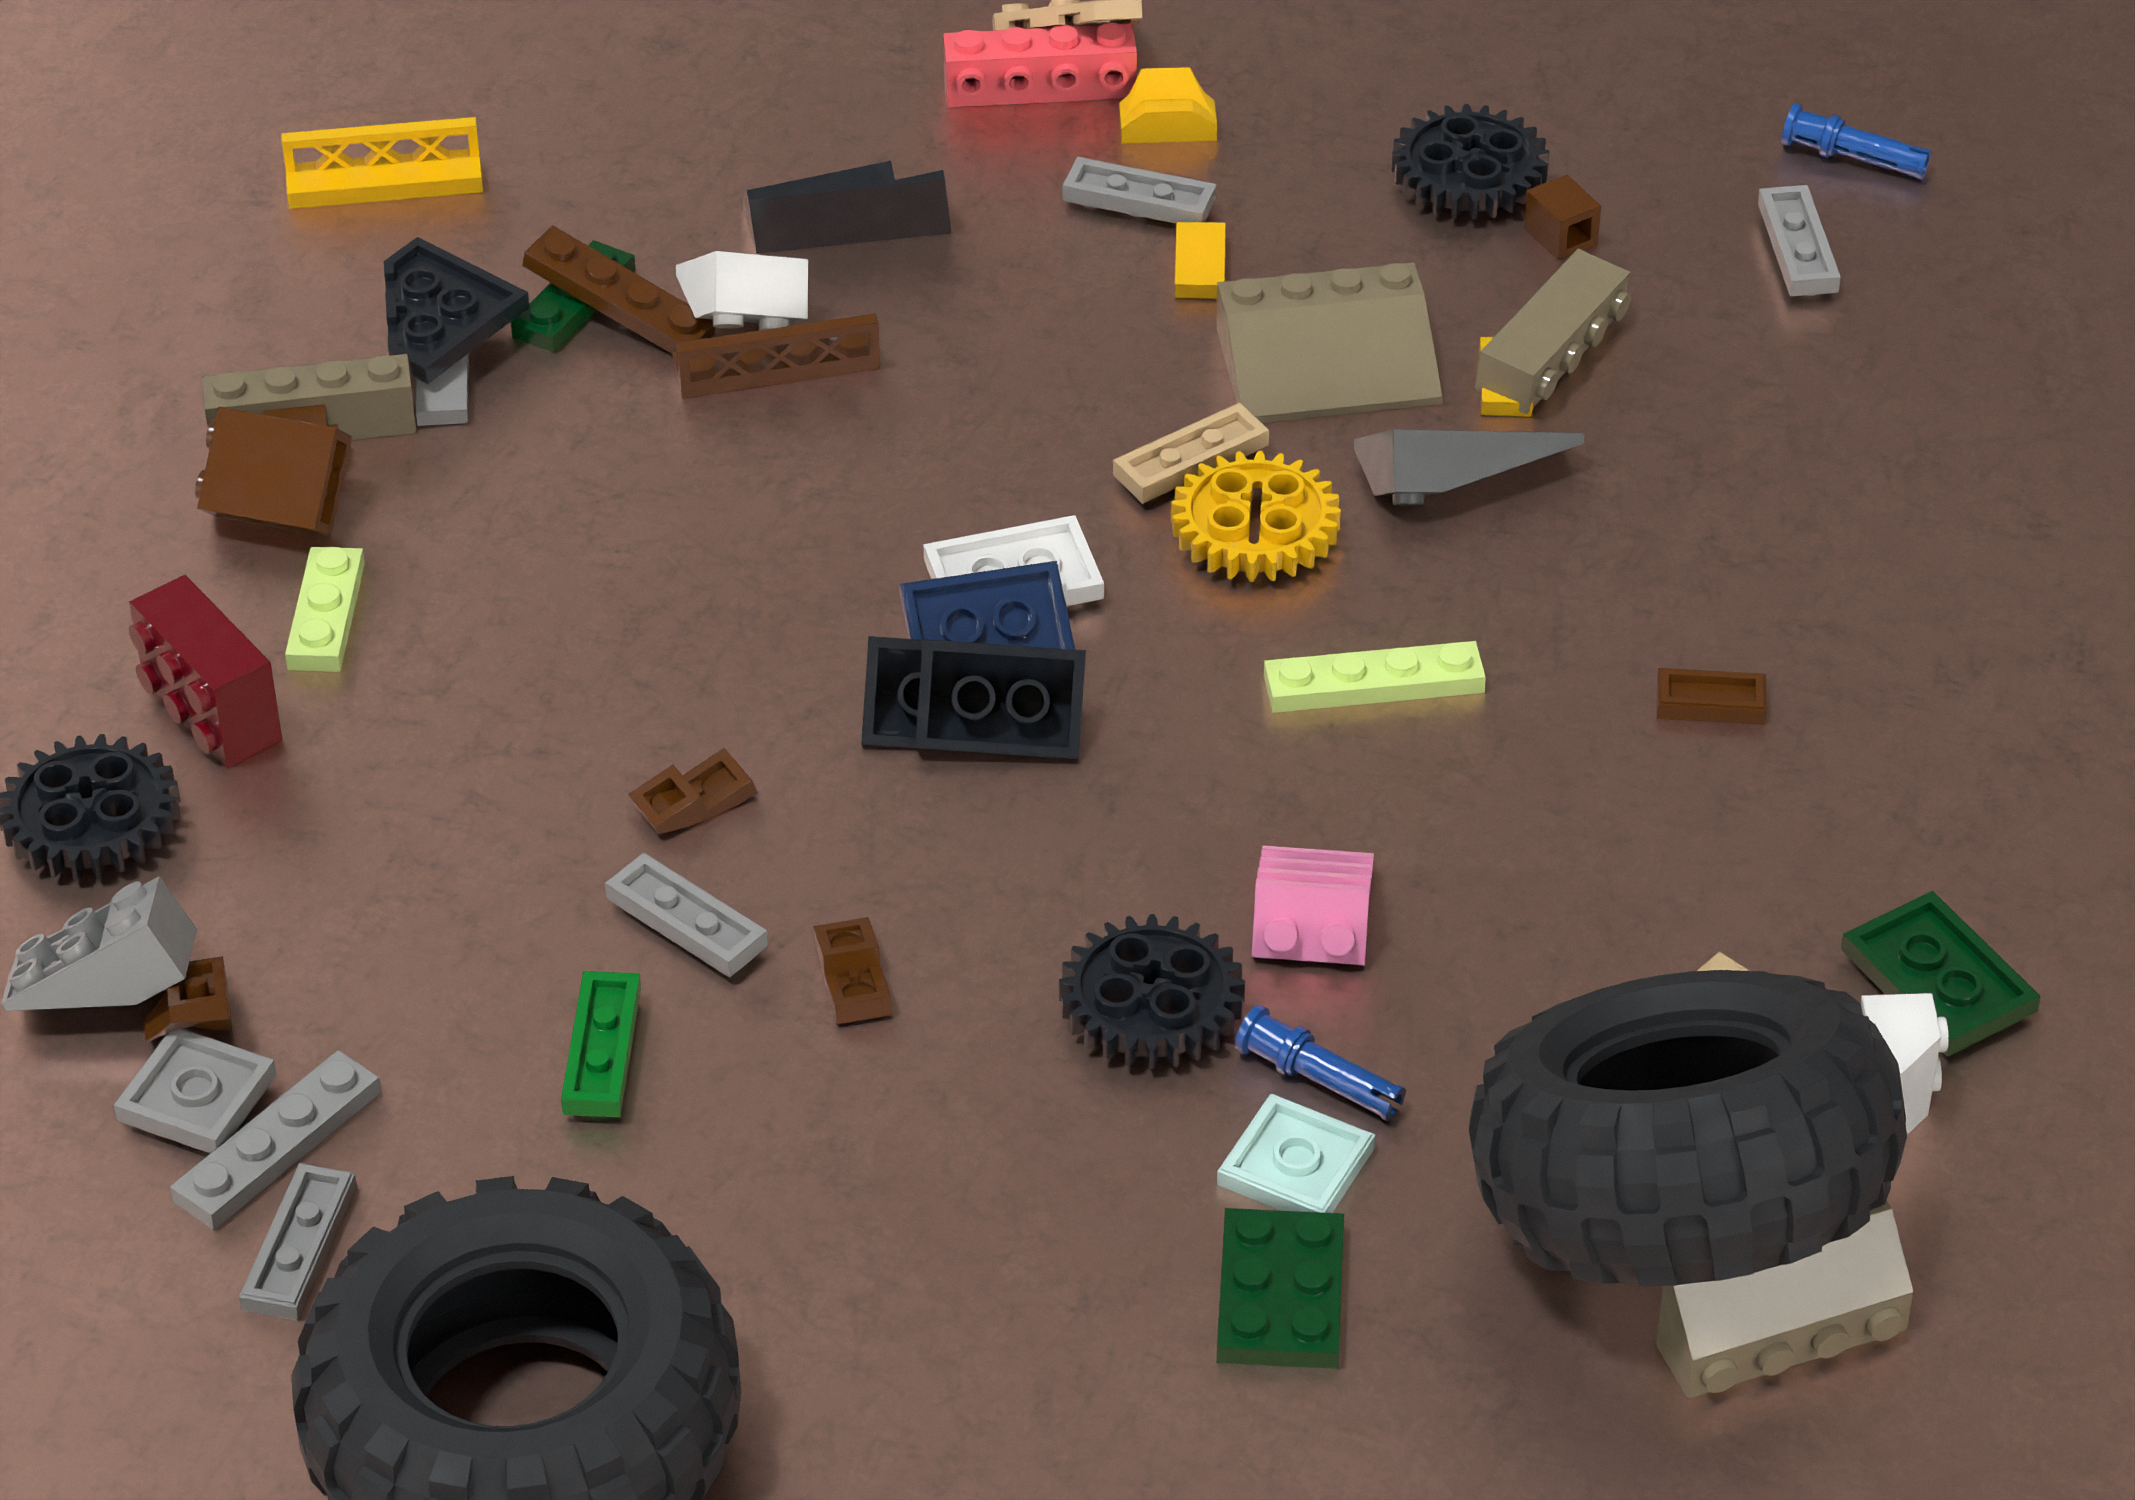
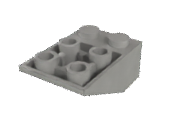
M160 876L144 885L139 881L133 882L118 891L113 896L111 903L96 911L92 908H85L70 917L64 924L63 929L48 937H45L44 934L35 935L20 945L15 952L16 956L8 976L1 1005L5 1011L137 1005L185 979L197 928Z

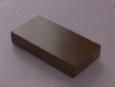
M1658 668L1656 719L1765 725L1767 713L1766 674Z

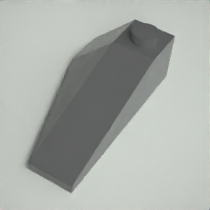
M1392 429L1354 439V450L1374 496H1393V505L1417 506L1424 505V496L1442 493L1584 444V433Z

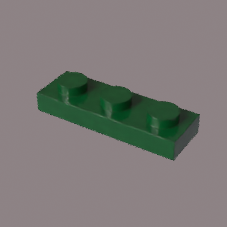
M595 240L588 245L632 272L636 271L635 255ZM549 283L529 303L530 308L510 322L512 338L554 354L596 309L554 284Z

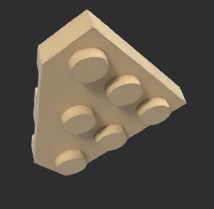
M1051 0L1049 7L1030 9L1029 3L1002 5V12L994 13L992 17L993 30H1007L1014 27L1023 29L1051 28L1059 25L1090 26L1102 25L1104 23H1133L1134 28L1143 18L1142 0H1096L1081 3L1080 0Z

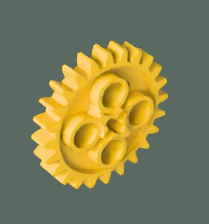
M1258 450L1254 460H1247L1245 455L1238 451L1236 452L1235 462L1229 463L1219 455L1216 456V468L1201 463L1198 465V476L1186 474L1184 476V486L1175 488V500L1171 503L1173 537H1179V549L1181 551L1191 550V561L1193 563L1208 559L1207 571L1210 573L1223 566L1227 568L1228 579H1232L1239 571L1246 572L1249 582H1254L1258 572H1265L1271 581H1276L1277 570L1281 569L1294 577L1296 576L1298 563L1312 569L1315 556L1326 558L1328 556V545H1336L1341 517L1339 495L1332 494L1331 481L1319 482L1320 470L1313 469L1303 473V460L1301 459L1293 462L1291 465L1284 464V454L1279 453L1272 461L1265 460L1263 451ZM1261 488L1262 503L1259 542L1252 544L1249 542L1253 489Z

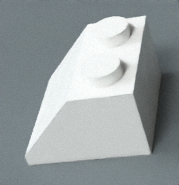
M714 251L676 265V277L695 318L713 319V327L736 329L742 328L743 322L759 323V330L786 327L808 319V259Z
M1932 993L1862 995L1861 1008L1863 1015L1868 1016L1869 1020L1876 1024L1899 1063L1906 1114V1131L1909 1134L1928 1116L1932 1091H1940L1942 1071L1938 1053L1946 1052L1948 1049L1947 1020L1945 1017H1937Z

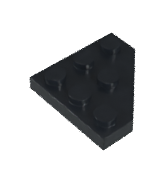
M416 237L383 261L389 356L407 354L410 375L426 384H429L530 308L527 291L419 237Z

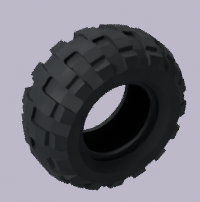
M1740 970L1690 971L1631 980L1592 991L1559 1003L1532 1016V1022L1509 1031L1494 1045L1495 1056L1485 1060L1483 1071L1484 1084L1477 1085L1469 1122V1135L1477 1183L1483 1200L1497 1223L1504 1224L1513 1244L1524 1247L1527 1259L1548 1270L1571 1271L1572 1278L1602 1284L1624 1283L1638 1284L1639 1286H1677L1752 1275L1759 1271L1794 1263L1822 1252V1246L1830 1242L1850 1237L1870 1222L1871 1210L1885 1205L1891 1190V1181L1894 1180L1901 1163L1907 1140L1906 1114L1899 1063L1876 1024L1869 1020L1868 1016L1863 1015L1861 1003L1847 992L1826 989L1824 982L1801 976Z
M514 1176L475 1180L476 1194L448 1202L437 1191L405 1205L404 1214L399 1216L397 1227L390 1232L376 1227H372L347 1250V1256L339 1263L334 1278H327L322 1291L318 1292L297 1341L300 1356L291 1374L293 1410L300 1450L311 1482L324 1496L327 1495L328 1500H702L726 1461L724 1447L725 1444H729L738 1427L741 1400L739 1356L734 1320L722 1305L720 1287L690 1246L686 1247L678 1235H671L665 1225L653 1217L652 1212L624 1196L608 1205L600 1201L596 1192L590 1191L589 1183L556 1177L551 1178L545 1190L517 1189ZM531 1342L564 1346L588 1356L608 1371L601 1384L577 1405L552 1418L531 1424L490 1426L469 1422L449 1414L427 1398L435 1384L450 1369L484 1350L507 1344Z

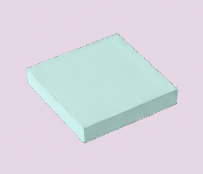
M1270 1093L1217 1171V1185L1281 1211L1333 1213L1375 1149L1376 1135Z

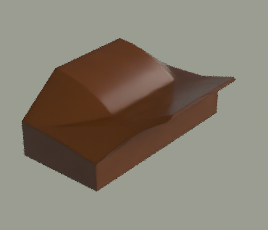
M223 956L189 961L185 979L167 988L155 1008L144 1018L146 1043L169 1032L191 1026L209 1030H233Z

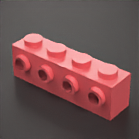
M1104 23L1102 25L1090 26L1059 25L1051 28L1032 29L1014 27L1007 30H963L954 33H943L947 108L1124 99L1130 93L1137 79V49L1133 23Z

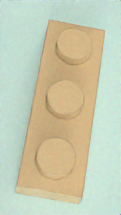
M1239 402L1114 459L1113 476L1143 504L1178 486L1184 485V476L1186 474L1198 476V465L1201 463L1216 468V456L1220 455L1230 463L1235 461L1236 452L1238 451L1247 456L1269 446V429Z

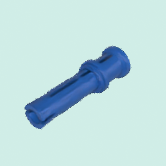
M1794 103L1791 106L1781 136V144L1790 146L1792 143L1819 150L1820 156L1829 158V156L1834 157L1835 154L1848 156L1878 167L1904 173L1919 180L1923 179L1931 157V150L1908 145L1901 141L1855 129L1845 125V120H1842L1841 116L1832 115L1830 118L1807 112L1798 103Z
M1262 1005L1253 1007L1244 1018L1235 1039L1236 1051L1242 1054L1253 1052L1276 1064L1277 1072L1284 1076H1295L1300 1073L1381 1116L1386 1121H1391L1399 1110L1392 1107V1104L1380 1099L1379 1096L1382 1095L1402 1106L1406 1095L1404 1087L1395 1085L1314 1043L1315 1038L1310 1030L1303 1026L1293 1029L1272 1018L1269 1009Z

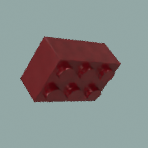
M186 574L129 601L133 624L129 626L128 630L130 638L138 650L140 664L136 665L135 668L137 677L147 693H156L162 699L169 715L177 724L183 722L192 731L197 745L204 753L212 752L228 769L283 741L271 662Z

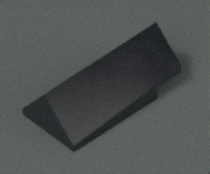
M891 161L746 190L742 200L744 214L756 254L951 233L944 171L940 170L895 180Z
M869 636L861 745L1079 759L1086 650Z

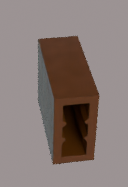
M218 407L216 419L210 422L206 434V446L209 449L206 468L199 473L196 481L195 496L199 500L197 509L216 517L331 537L352 436L335 427Z

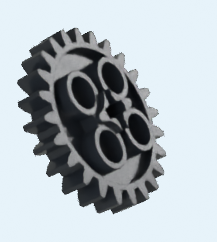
M1469 104L1463 105L1462 112H1455L1447 105L1444 106V115L1439 116L1435 112L1428 110L1426 111V121L1412 118L1411 128L1401 127L1400 138L1394 139L1391 172L1395 173V184L1403 185L1404 196L1416 194V205L1418 206L1432 202L1433 213H1438L1446 207L1451 209L1452 218H1456L1461 211H1468L1472 219H1477L1479 211L1485 210L1492 218L1497 217V208L1502 207L1506 211L1513 213L1515 212L1516 202L1526 205L1527 190L1547 183L1549 150H1545L1546 139L1537 138V128L1535 126L1523 128V117L1509 121L1507 120V110L1491 115L1487 105H1484L1479 112H1472Z
M100 734L94 744L86 745L84 738L80 735L76 737L74 747L68 749L60 741L54 742L55 753L50 756L36 750L34 751L36 764L31 765L19 762L17 764L19 777H6L7 791L0 793V828L3 831L6 846L14 847L15 857L18 860L29 857L31 869L37 870L49 863L50 873L53 877L60 874L65 867L71 868L73 879H79L85 868H92L96 877L100 878L103 876L104 866L110 864L118 871L123 872L125 871L124 859L128 857L141 863L146 861L144 847L160 850L162 848L160 835H173L172 820L180 819L178 803L181 801L172 766H164L162 754L159 752L148 756L147 746L143 742L129 750L127 737L124 736L113 745H107L105 734Z
M1150 914L1146 925L1138 926L1131 916H1127L1125 929L1119 930L1109 922L1104 923L1103 938L1088 932L1085 934V948L1081 946H1073L1071 948V961L1062 963V978L1059 979V1001H1061L1062 1018L1070 1019V1033L1072 1035L1084 1033V1047L1086 1049L1093 1048L1102 1043L1103 1059L1108 1060L1116 1053L1121 1052L1125 1053V1066L1130 1067L1137 1057L1140 1056L1146 1058L1149 1069H1154L1158 1057L1166 1056L1173 1067H1177L1179 1065L1180 1053L1186 1052L1197 1061L1201 1059V1044L1217 1050L1220 1048V1034L1227 1036L1234 1034V1020L1242 1019L1243 1002H1245V980L1242 979V964L1233 962V948H1219V935L1217 933L1200 938L1199 923H1194L1184 931L1179 929V920L1176 916H1173L1166 926L1158 925L1155 914Z

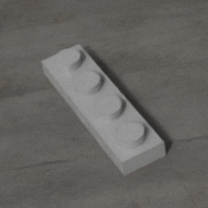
M337 1050L172 1184L170 1191L173 1203L212 1230H216L382 1093L379 1076Z

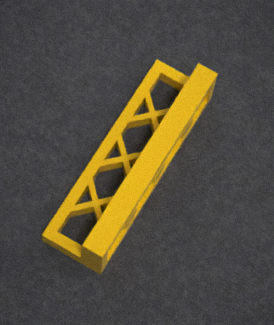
M476 117L281 133L289 209L483 193ZM468 134L469 149L448 150L439 144L447 136ZM411 139L421 145L416 151L409 154H400L391 148L398 140ZM363 143L372 149L362 158H351L342 152L349 144ZM314 147L323 153L317 161L295 163L293 149Z

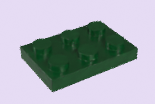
M1933 890L1843 933L1841 950L1886 995L1932 993L1937 1017H1945L1947 1020L1948 1049L1946 1052H1943L1947 1057L2038 1012L2041 996Z
M1225 1208L1216 1363L1338 1369L1344 1214Z

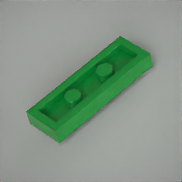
M583 971L561 1095L562 1115L621 1117L641 993L640 973Z

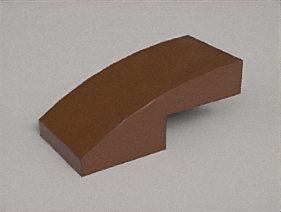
M723 748L683 775L674 764L630 792L628 796L657 833H664L706 821L739 805L758 792L752 779L730 753Z
M869 917L813 926L819 961L836 1024L893 1015L891 994L881 968L879 945Z

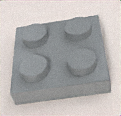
M185 1029L169 1032L113 1105L116 1121L212 1153L234 1135L277 1076L275 1062L273 1059Z

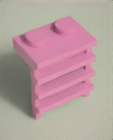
M1262 845L1255 885L1251 957L1365 965L1374 853Z

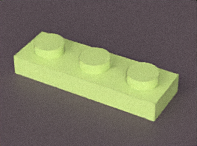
M310 548L285 652L287 670L341 671L365 565L363 548Z

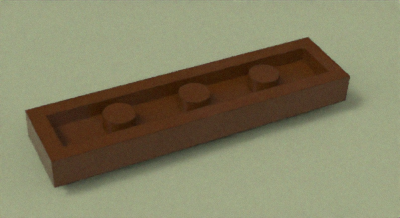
M553 225L524 252L523 267L670 353L677 351L676 343L712 338L715 334L716 327H713V319L695 318L690 305Z

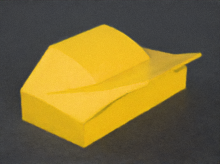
M1190 67L1141 69L1130 93L1119 103L1121 144L1217 141L1215 102L1203 91Z

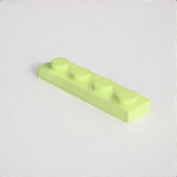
M1476 641L1264 660V679L1272 713L1485 693L1486 677Z

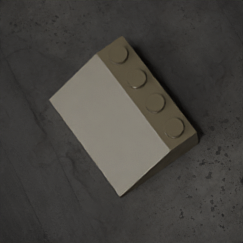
M1415 262L1390 263L1382 266L1352 269L1341 268L1333 271L1303 274L1291 273L1283 276L1254 279L1242 278L1234 281L1217 282L1216 329L1236 403L1240 402L1262 424L1442 405L1443 395L1425 293Z

